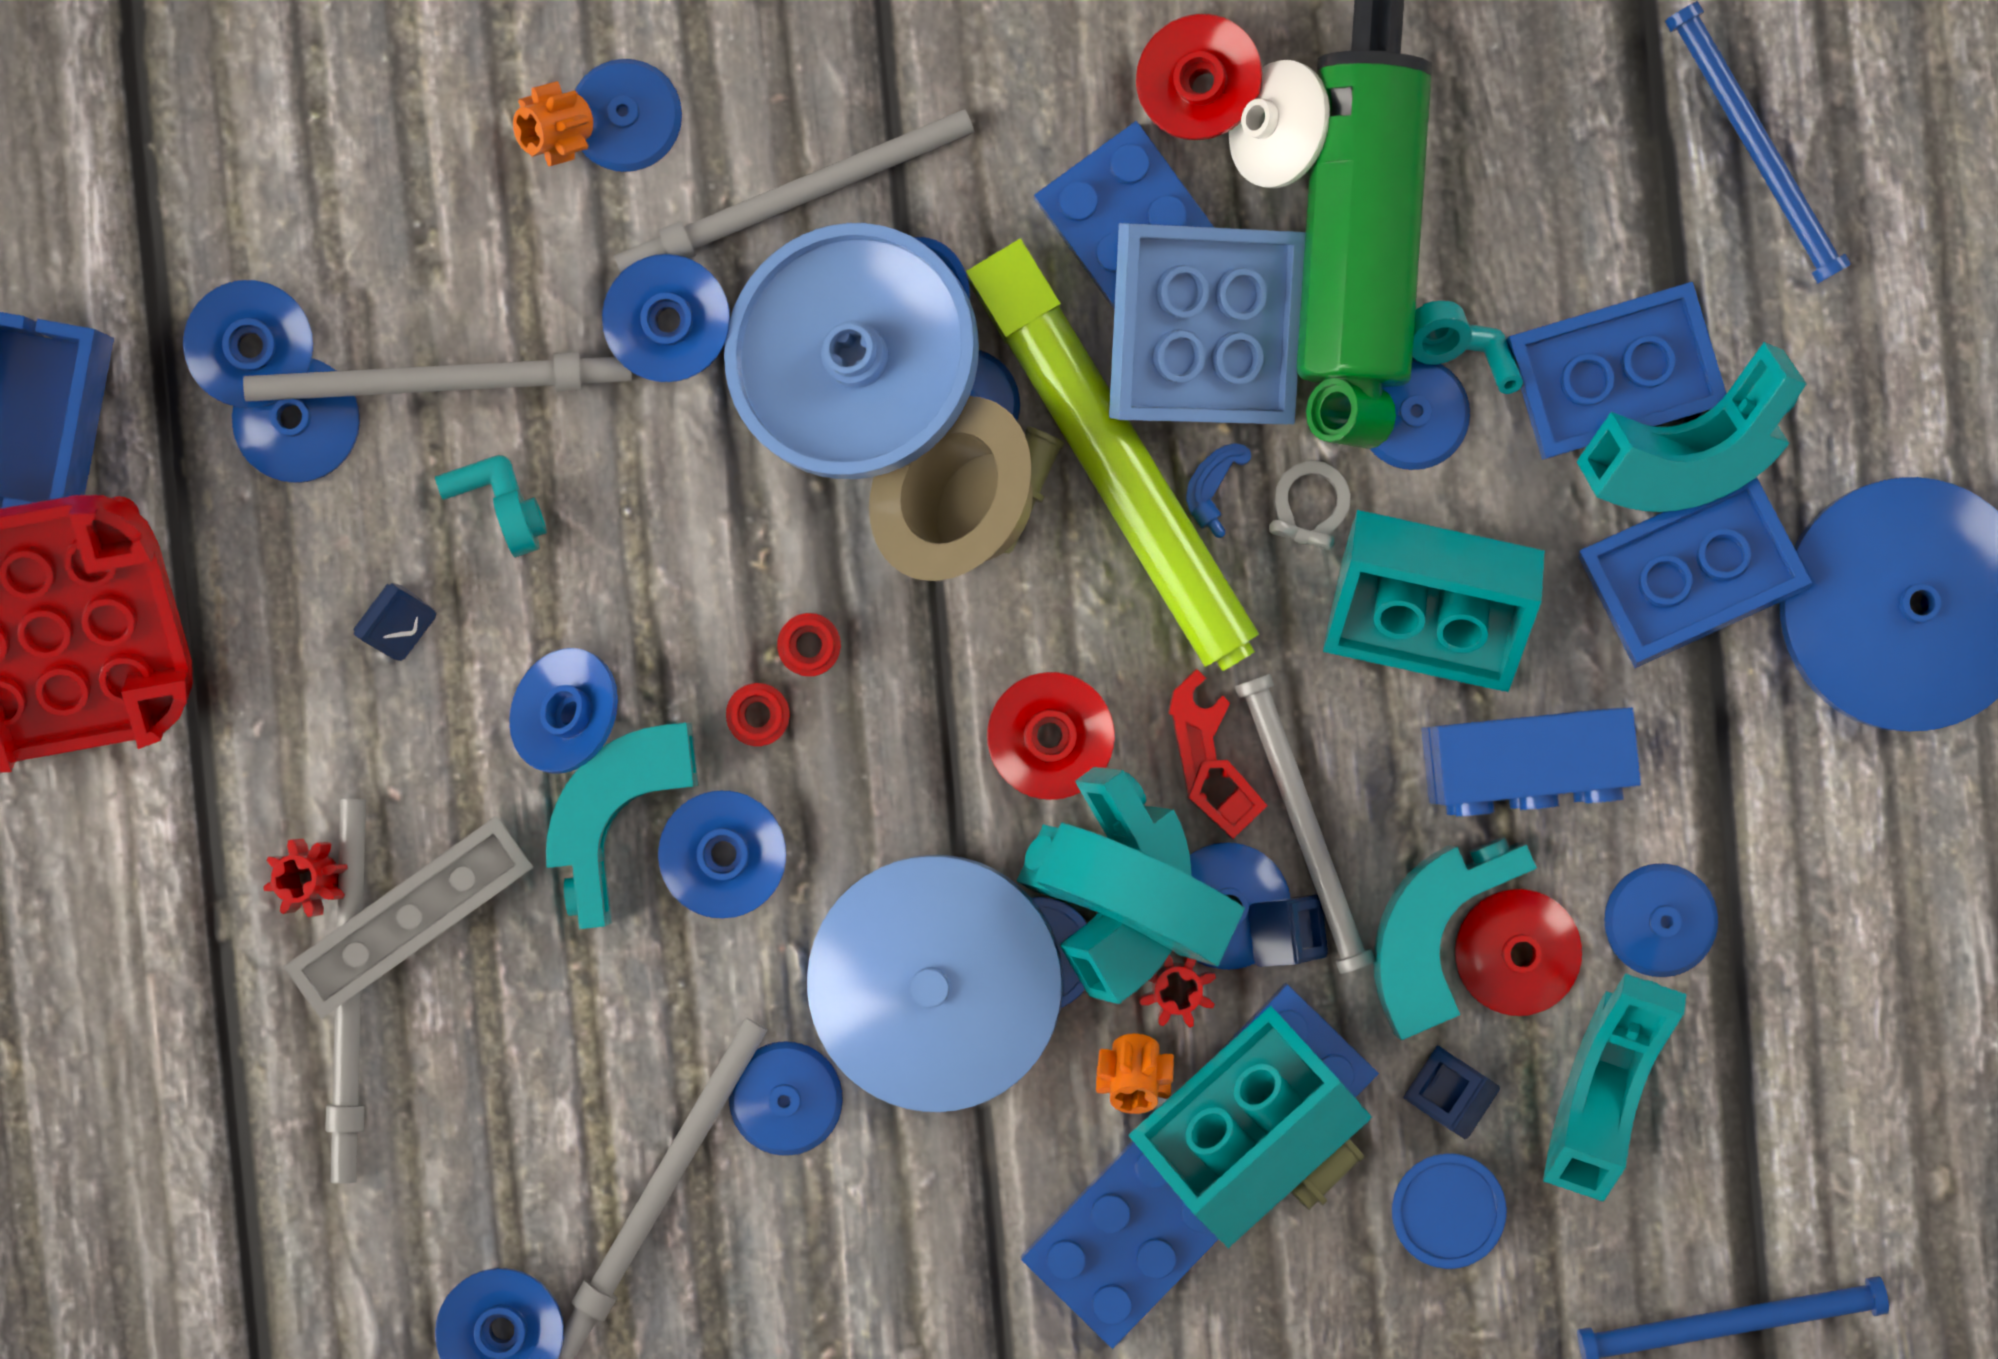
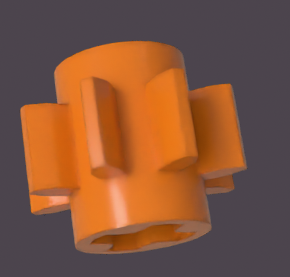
M555 81L533 87L531 96L518 100L521 108L514 114L513 130L518 144L531 157L544 154L548 166H554L574 160L575 152L588 148L586 139L590 137L593 130V116L585 99L578 95L575 90L562 94L559 82Z
M1135 1033L1122 1035L1113 1042L1112 1050H1099L1096 1092L1101 1094L1110 1093L1111 1105L1121 1112L1129 1114L1149 1112L1157 1106L1158 1097L1164 1099L1171 1097L1174 1056L1173 1054L1160 1055L1159 1043L1150 1036Z

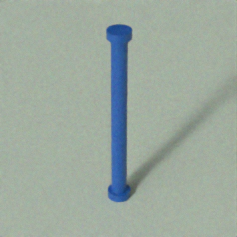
M1696 1L1679 10L1664 22L1670 32L1677 30L1817 269L1811 274L1818 284L1851 265V262L1846 254L1839 256L1699 17L1704 11L1699 2Z
M1876 1276L1866 1278L1865 1285L1637 1326L1594 1333L1591 1327L1577 1330V1337L1582 1359H1600L1871 1311L1873 1316L1885 1315L1889 1313V1301L1882 1278Z

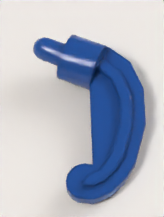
M1229 444L1215 450L1198 466L1188 483L1186 503L1190 514L1201 529L1208 527L1216 538L1224 537L1226 532L1218 520L1222 514L1211 499L1233 462L1238 465H1245L1250 461V449L1241 444Z

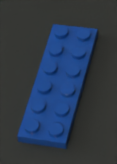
M1284 983L1221 1048V1050L1224 1049L1265 1010L1272 1006L1355 1098L1379 1074L1287 983ZM1132 1140L1020 1257L1025 1265L1113 1349L1219 1239L1191 1212Z

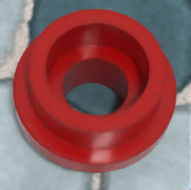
M804 613L791 618L784 624L778 636L777 649L781 661L790 671L801 676L814 677L827 672L835 665L841 651V639L838 630L830 620L819 614ZM806 633H814L821 639V650L814 657H804L798 650V640Z
M751 683L739 688L731 696L726 708V722L730 732L740 742L750 746L759 747L774 743L784 734L790 720L789 706L783 694L776 688L764 683ZM757 702L764 703L770 710V719L762 727L752 726L746 717L748 708Z

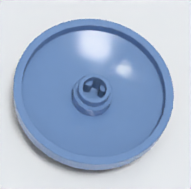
M868 223L836 224L815 229L786 243L768 257L750 277L741 291L730 317L724 351L725 373L733 403L741 419L759 442L772 453L796 468L821 477L834 479L871 478L887 474L917 460L934 447L951 429L963 411L975 381L979 356V339L975 314L962 284L939 256L925 244L910 235L881 225Z
M922 855L898 860L882 866L852 885L836 901L823 920L812 946L807 972V993L812 1020L818 1036L827 1053L849 1079L866 1092L892 1105L923 1112H947L973 1107L993 1099L1016 1084L1032 1068L1042 1055L1056 1028L1062 1005L1064 976L1062 960L1053 931L1040 908L1019 885L994 868L977 861L950 855Z

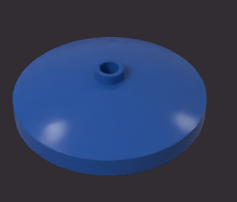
M1901 477L1857 488L1836 499L1819 512L1807 525L1794 545L1813 583L1810 589L1779 603L1780 621L1786 647L1794 665L1809 687L1825 703L1852 720L1867 726L1900 732L1928 731L1948 727L1973 717L1998 699V510L1976 494L1952 483L1930 478ZM1916 591H1919L1923 597L1920 603L1924 609L1922 615H1917L1910 607V598Z

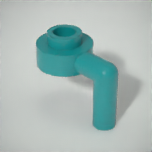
M1432 301L1416 309L1413 357L1417 361L1436 365L1457 358L1465 350L1484 352L1498 390L1501 393L1512 394L1522 387V377L1506 337L1501 330L1470 325L1464 310L1458 304L1451 301Z
M496 455L435 476L436 485L443 500L491 484L495 495L493 503L497 519L513 557L516 558L540 549L538 536L547 534L541 509L535 497L524 500L519 490L512 463L507 457Z

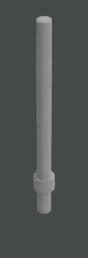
M963 109L686 226L683 225L681 220L659 229V237L614 255L615 261L621 273L636 261L653 255L671 254L690 259L696 256L694 250L975 133L967 111Z
M579 352L553 353L554 360L244 376L243 387L246 402L555 385L556 392L581 390V384L632 381V373L616 357L580 358Z
M340 799L339 864H347L348 869L338 874V888L343 891L345 896L343 899H338L337 928L363 910L366 799ZM361 991L335 1009L333 1102L326 1105L325 1131L332 1132L331 1183H356L357 1137L358 1132L364 1131L365 1105L358 1104Z
M749 1018L744 1020L592 1280L584 1279L571 1301L575 1309L564 1326V1341L560 1358L575 1359L597 1320L605 1321L617 1300V1297L613 1294L768 1031Z

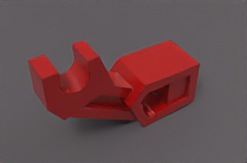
M1195 669L1173 690L1168 714L1173 718L1187 790L1186 797L1222 831L1234 839L1268 805L1229 760H1217L1213 737L1230 702L1224 696H1221L1210 708L1204 709L1197 706L1193 700V692L1197 686L1206 680V677L1198 669ZM1210 768H1220L1221 776L1229 778L1237 787L1216 808L1206 801V794L1200 793L1204 781L1209 778L1208 771Z

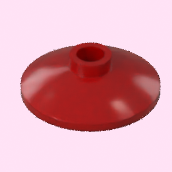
M1212 14L1188 15L1165 25L1147 43L1137 65L1136 90L1145 113L1164 132L1185 140L1211 139L1223 135L1239 125L1246 105L1250 101L1258 99L1262 85V63L1252 39L1236 23ZM1203 74L1212 75L1214 83L1210 90L1204 93L1193 91V84L1197 77Z
M1037 673L1015 682L997 700L988 721L987 745L996 770L1013 788L1025 795L1038 799L1058 800L1081 793L1075 781L1093 767L1106 768L1114 749V723L1107 704L1100 694L1088 683L1065 673ZM1054 723L1060 729V741L1053 747H1043L1038 741L1037 733L1043 724Z
M1527 889L1503 890L1479 901L1463 919L1455 940V964L1458 975L1467 991L1485 1007L1510 1016L1533 1015L1557 1004L1574 985L1582 962L1581 938L1576 924L1569 913L1552 898ZM1519 942H1527L1533 950L1531 961L1523 966H1517L1511 959V950Z

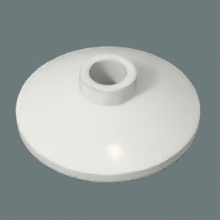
M1279 60L1262 67V85L1258 99H1254L1246 105L1242 113L1241 123L1229 131L1230 152L1238 171L1249 182L1265 188L1285 187L1305 175L1320 155L1328 132L1330 106L1325 86L1313 69L1292 60Z

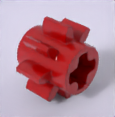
M303 838L291 839L287 843L288 856H269L266 861L273 869L271 872V882L264 885L263 889L268 892L274 891L283 900L280 905V913H295L303 905V910L307 917L321 916L324 914L323 899L337 900L344 898L345 894L338 888V874L345 872L348 866L347 864H336L328 856L332 845L330 842H317L309 851L308 845ZM309 869L312 881H308L302 886L300 875L305 874Z
M1169 955L1163 963L1164 966L1148 980L1152 982V992L1143 994L1139 998V1002L1141 1005H1151L1158 1002L1162 1008L1158 1014V1024L1160 1026L1168 1023L1171 1014L1181 1015L1186 1025L1191 1028L1194 1026V1018L1191 1011L1198 1005L1211 1009L1215 1006L1209 997L1203 995L1202 986L1216 979L1213 972H1204L1197 975L1192 970L1197 960L1185 957L1183 964L1173 963L1172 957ZM1173 972H1177L1183 980L1193 979L1194 986L1186 990L1187 1001L1180 1005H1177L1171 996L1163 998L1160 996V991L1169 986L1167 975Z

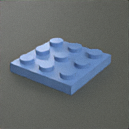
M1119 223L1109 418L1142 421L1295 425L1298 376L1297 353L1306 232Z

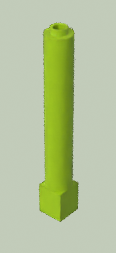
M1022 239L1016 240L967 270L966 274L971 289L1004 343L1009 345L1204 667L1216 661L1223 672L1253 654L1255 650L1249 641L1258 636L1259 632L1130 421L1109 418L1110 388L1060 308L1061 303Z

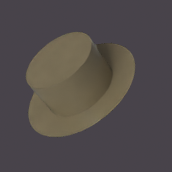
M969 396L963 411L954 425L934 447L906 466L873 478L869 498L871 530L880 552L894 568L909 577L919 580L940 581L951 579L973 570L984 561L1001 555L1016 542L1028 522L1033 502L1029 447L1024 432L1016 419L1005 408L991 400Z

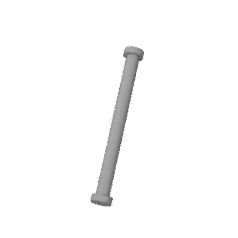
M1267 674L1237 685L1235 690L1238 698H1246L1340 954L1341 958L1335 961L1339 973H1347L1372 964L1376 960L1371 948L1364 949L1269 688L1275 686L1271 674Z

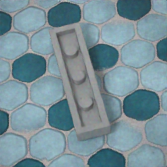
M494 816L284 965L283 968L320 1019H322L534 867L498 817Z

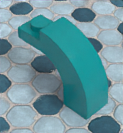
M1763 342L1723 399L1704 415L1681 425L1655 427L1610 412L1576 462L1597 498L1622 507L1648 512H1667L1694 508L1710 503L1738 490L1755 479L1782 454L1790 443L1778 424L1784 415L1793 409L1807 383L1783 349Z
M692 723L654 726L621 736L602 747L589 762L580 766L565 785L556 802L549 824L546 843V867L572 865L573 877L564 878V898L568 916L578 915L579 929L605 927L612 923L605 864V843L609 829L619 812L634 799L653 791L699 786Z
M1093 767L1075 781L1107 838L1149 855L1191 876L1190 854L1186 837L1174 809L1145 806L1146 795L1142 787L1133 776L1124 772V770ZM1098 913L1086 925L1059 944L1089 997L1117 1004L1123 1002L1151 979L1171 953L1170 949L1148 936L1101 913Z
M1062 822L1059 828L1043 824L1037 838L1027 849L1025 863L1016 882L1033 892L1081 905L1121 922L1180 956L1219 966L1245 910V907L1219 891L1168 864L1099 834Z
M1505 837L1496 839L1470 851L1474 862L1465 865L1458 847L1448 845L1421 861L1407 874L1390 897L1381 916L1374 945L1376 961L1373 962L1376 988L1383 1011L1393 1034L1401 1041L1461 1015L1441 968L1440 944L1443 931L1453 913L1470 898L1537 869L1526 844L1515 843L1509 846Z
M1626 973L1613 993L1605 991L1581 1041L1560 1101L1547 1154L1543 1177L1544 1182L1602 1202L1605 1201L1626 1168L1633 1122L1643 1088L1655 1060L1684 1015L1687 994L1661 986L1654 981L1644 980Z

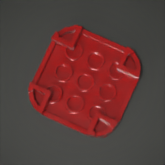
M74 495L0 509V773H11L15 763L22 760L135 740L137 748L141 749L161 741L163 734L180 719L193 685L192 659L159 543L147 520L140 515L137 505L129 498L123 496L110 498L105 495Z

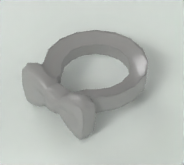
M1305 461L1292 466L1281 476L1275 488L1274 506L1278 520H1273L1270 523L1269 533L1293 539L1299 544L1307 543L1320 549L1331 550L1335 540L1330 534L1343 522L1350 507L1351 494L1346 479L1336 468L1325 462ZM1308 474L1319 475L1327 479L1334 487L1337 496L1336 507L1332 515L1318 524L1314 530L1303 529L1295 525L1294 516L1288 503V491L1292 483L1299 477Z

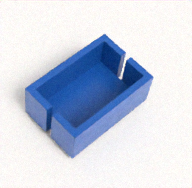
M0 312V509L74 495H85L113 348V337L92 328L38 318L35 321L25 316Z
M1633 707L1421 728L1428 800L1431 804L1446 805L1447 815L1458 817L1494 813L1493 801L1509 799L1510 809L1520 808V810L1557 807L1559 806L1558 794L1573 793L1574 802L1599 803L1624 800L1623 787L1641 786Z

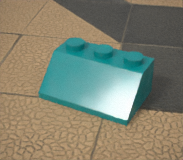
M1357 510L1341 562L1323 652L1509 692L1542 602L1545 550Z
M1270 1006L1128 1136L1191 1212L1229 1248L1373 1117L1276 1010Z

